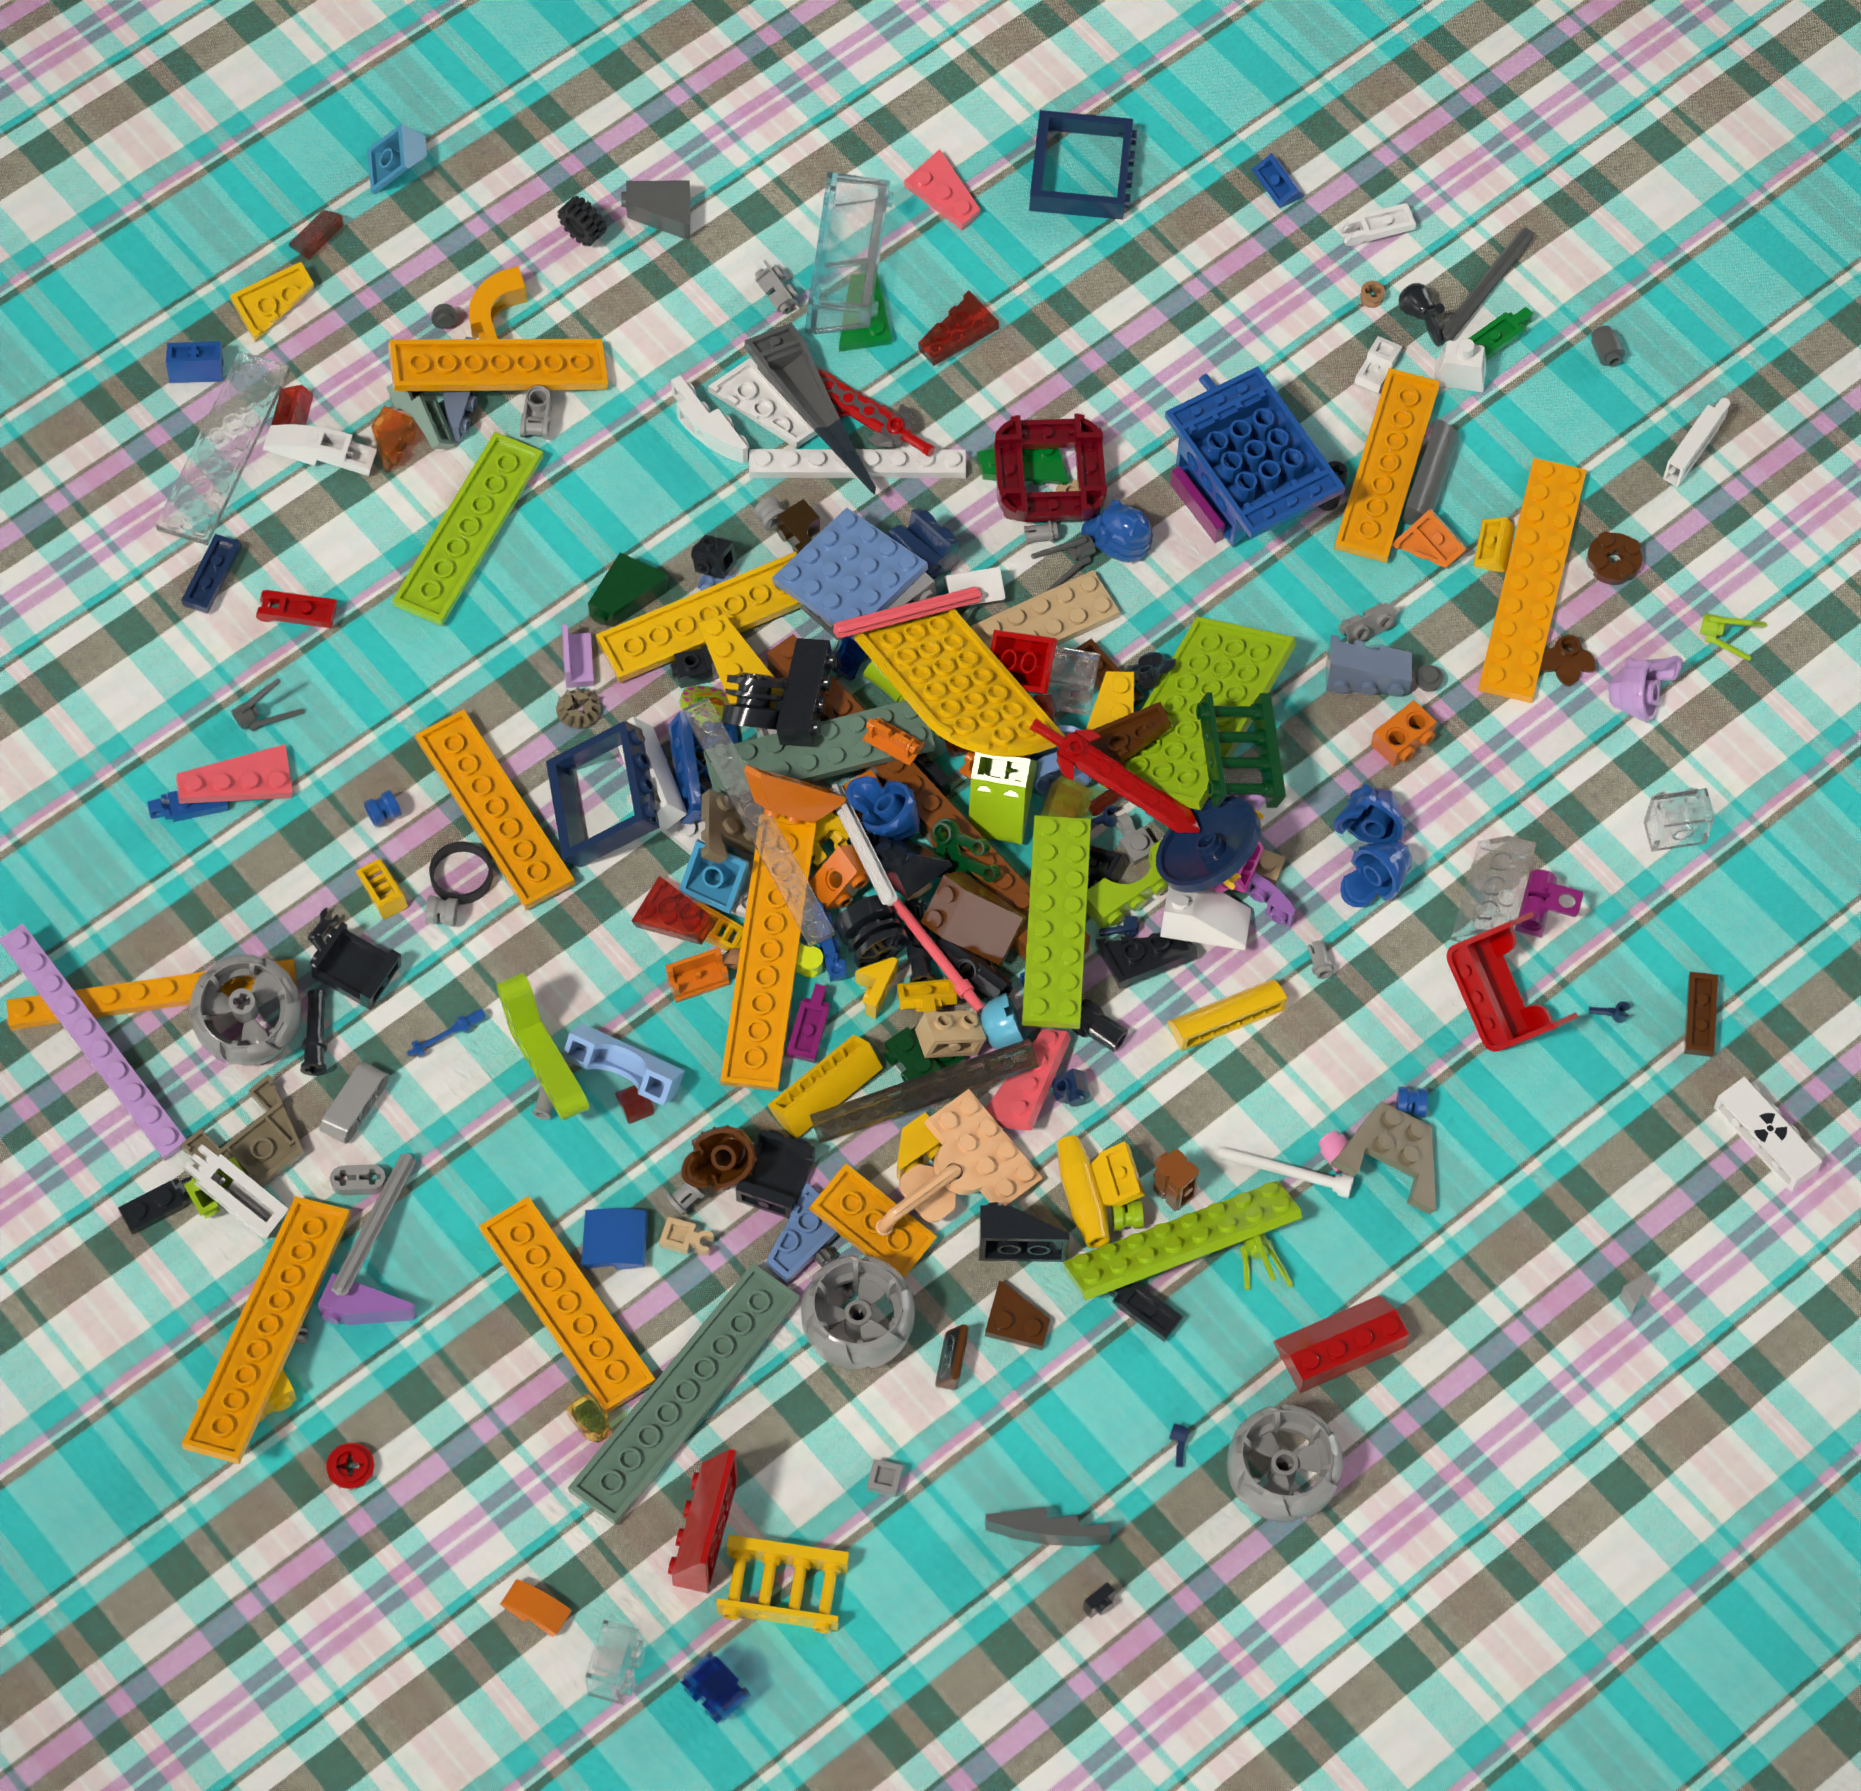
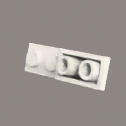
M681 375L672 379V395L678 402L676 404L677 419L696 439L718 454L743 464L747 462L749 444L743 435L737 434L730 417L724 416L719 408L711 412L708 405L704 401L700 402L697 398L693 385L690 382L686 383Z
M297 424L270 426L263 446L265 451L313 466L319 460L367 476L370 474L377 452L376 448L351 441L352 434L323 427Z

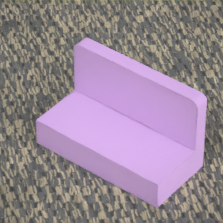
M562 624L566 688L594 686L591 633L569 634L568 624Z

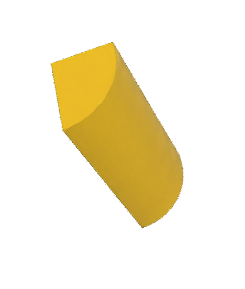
M1271 979L1167 1021V1024L1182 1052L1285 1011L1287 996L1279 983Z
M853 1034L771 1101L768 1107L781 1126L790 1135L798 1139L883 1069L870 1043Z

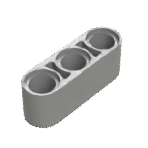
M364 1061L361 1062L325 1113L320 1123V1131L347 1144L387 1086L389 1075Z

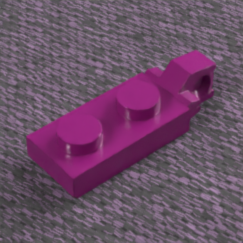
M815 984L811 999L804 997V1000L801 1001L787 1049V1057L815 1063L829 1015L830 1003L824 1002L826 986Z

